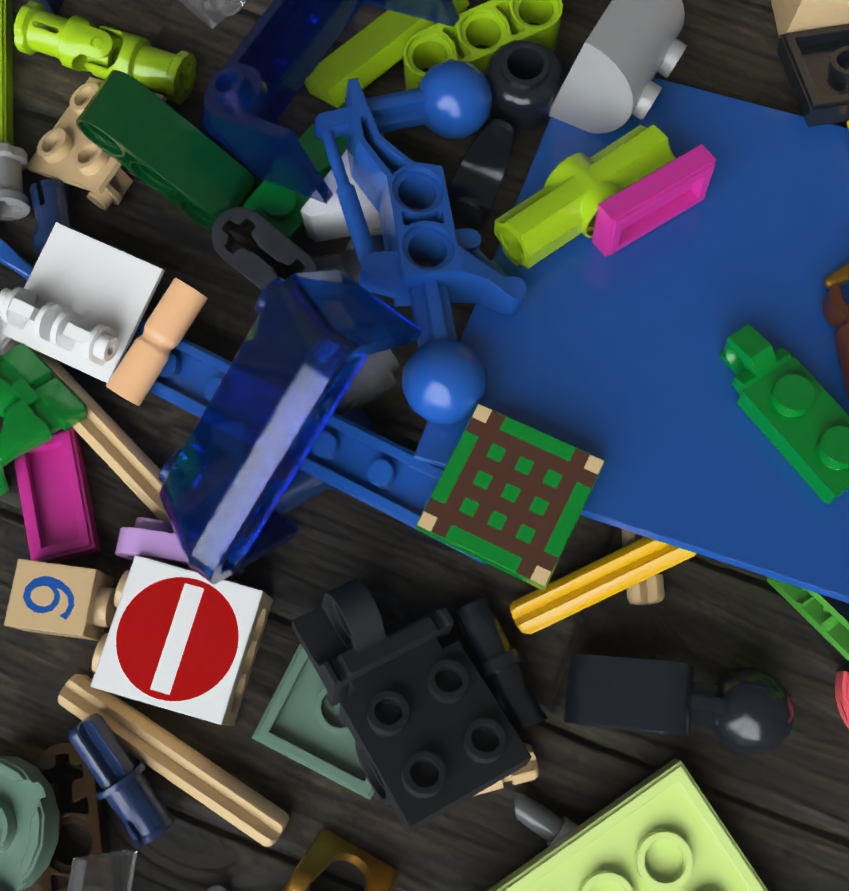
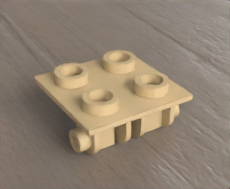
M89 77L86 83L73 93L70 98V105L54 128L40 139L37 151L29 161L26 169L30 172L61 180L64 183L88 190L90 192L87 198L99 208L108 210L112 203L120 204L123 199L122 197L133 182L126 173L137 176L89 140L76 125V120L104 82V80ZM154 93L164 102L167 100L164 95Z

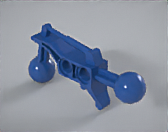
M452 59L430 67L416 89L365 98L358 78L350 79L347 83L344 108L318 114L314 127V134L323 141L338 186L336 194L360 263L359 285L366 291L393 298L394 307L411 306L418 349L409 357L403 368V393L412 411L427 422L450 425L466 419L474 412L477 404H481L486 395L487 371L478 353L461 341H457L450 303H479L500 314L510 315L518 311L527 292V285L522 278L507 276L494 260L490 261L479 249L481 236L476 230L454 228L443 166L413 162L380 135L381 133L425 124L428 130L441 137L462 139L476 133L489 118L492 108L490 82L481 70L470 62ZM345 136L351 177L379 212L385 247L383 252H376L355 187L349 182L335 140L336 137ZM406 205L415 206L419 209H412ZM414 260H424L433 267L421 266L415 263Z

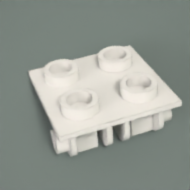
M56 222L25 287H16L13 290L4 288L0 291V313L2 320L7 323L2 335L108 383L122 361L165 270Z

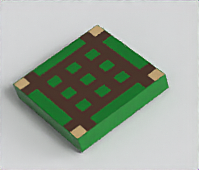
M478 403L416 527L418 531L545 591L601 474L605 460Z

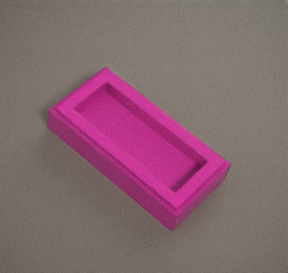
M701 144L599 203L592 243L604 257L610 256L703 201L715 167L716 158Z
M73 428L55 432L52 434L53 439L14 459L31 561L57 563L101 552L80 436Z

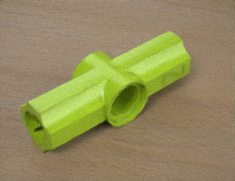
M654 124L650 127L639 125L590 158L584 153H575L567 157L551 172L543 189L495 220L494 234L499 239L503 253L515 266L523 265L529 269L581 233L587 238H592L599 203L676 159L670 149L668 137Z

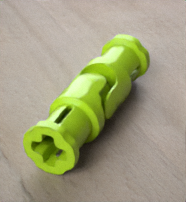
M29 1L23 5L16 16L14 43L18 51L33 55L36 52L58 58L61 64L67 68L91 72L94 76L104 80L111 71L118 70L132 76L148 89L166 94L168 101L181 105L188 99L193 89L196 78V58L190 52L182 50L174 54L151 46L147 38L106 26H100L97 29L92 21L87 18L75 15L68 19L48 12L44 5L35 1Z

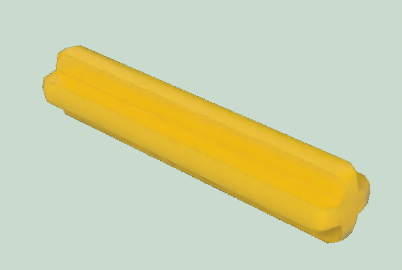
M644 537L549 583L545 591L537 589L514 600L510 604L512 617L522 633L531 635L694 557L696 553Z

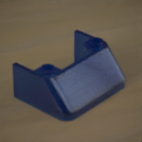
M273 0L222 69L212 78L205 92L199 130L244 166L252 175L327 204L333 195L330 188L291 129L274 123L363 3L454 27L459 20V15L453 1Z
M339 270L296 273L286 280L280 277L276 278L266 286L255 305V312L259 316L183 449L178 450L169 458L159 474V481L163 483L160 490V499L189 567L213 585L295 537L299 528L274 510L364 361L370 354L416 342L423 332L420 327Z

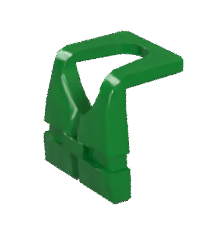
M22 343L0 356V416L4 417L0 433V495L9 491L3 470L5 465L53 439L52 434L60 429L66 431L87 418L86 405L61 379L53 378L52 369L32 348Z

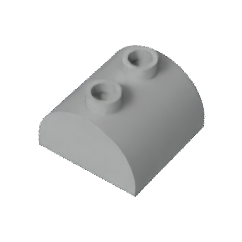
M612 0L585 41L552 104L549 116L589 133L597 134L617 130L628 121L631 114L643 120L662 89L661 86L652 81L655 74L658 72L668 78L687 47V44L677 39L682 31L685 19L682 0Z

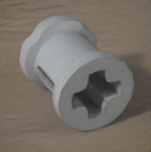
M0 142V221H13L24 218L30 213V199L23 194L22 171L28 167V156L24 149L5 142Z

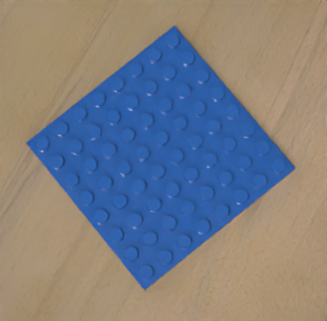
M655 77L652 81L661 86L662 89L643 120L631 114L628 121L622 127L612 132L589 133L551 117L515 206L543 189L551 172L567 157L575 153H584L590 158L639 125L650 127L654 124L668 137L670 149L676 159L703 144L716 158L715 167L703 201L610 256L604 257L592 243V238H587L581 233L528 269L523 265L515 266L503 253L502 246L499 244L493 260L507 276L522 278L527 285V292L518 311L510 315L500 314L479 303H475L460 341L478 353L487 371L486 395L481 405L605 460L604 467L581 516L849 603V491L829 505L821 500L736 403L740 395L731 383L736 374L719 357L726 344L727 337L750 324L772 345L773 351L782 347L791 354L792 358L795 356L849 415V399L846 395L834 342V336L838 330L827 322L822 311L823 301L830 290L825 288L823 280L827 275L849 262V129L834 124L808 127L803 116ZM849 283L840 286L843 301L849 305ZM472 414L466 419L450 425L427 422L414 454V459L445 469Z

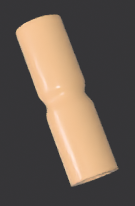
M174 278L145 323L143 334L134 340L106 384V387L131 403L140 406L169 361L171 350L179 345L208 298L183 281Z

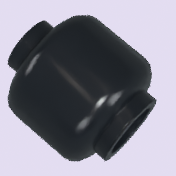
M522 39L513 40L500 46L490 56L485 69V77L490 82L492 94L490 116L492 119L506 121L516 132L532 131L545 125L551 118L549 113L563 82L562 66L554 51L543 43Z

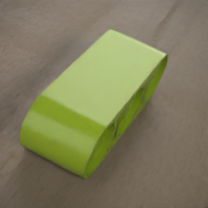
M490 0L417 32L404 45L405 90L418 88L419 82L426 74L422 69L432 67L448 59L470 62L479 68L485 76V69L490 56L500 46L513 40L530 39L543 43L552 51H555L563 9L562 0ZM528 23H538L540 25H530ZM486 45V46H489L490 48L481 49V48H476V47H474V46Z

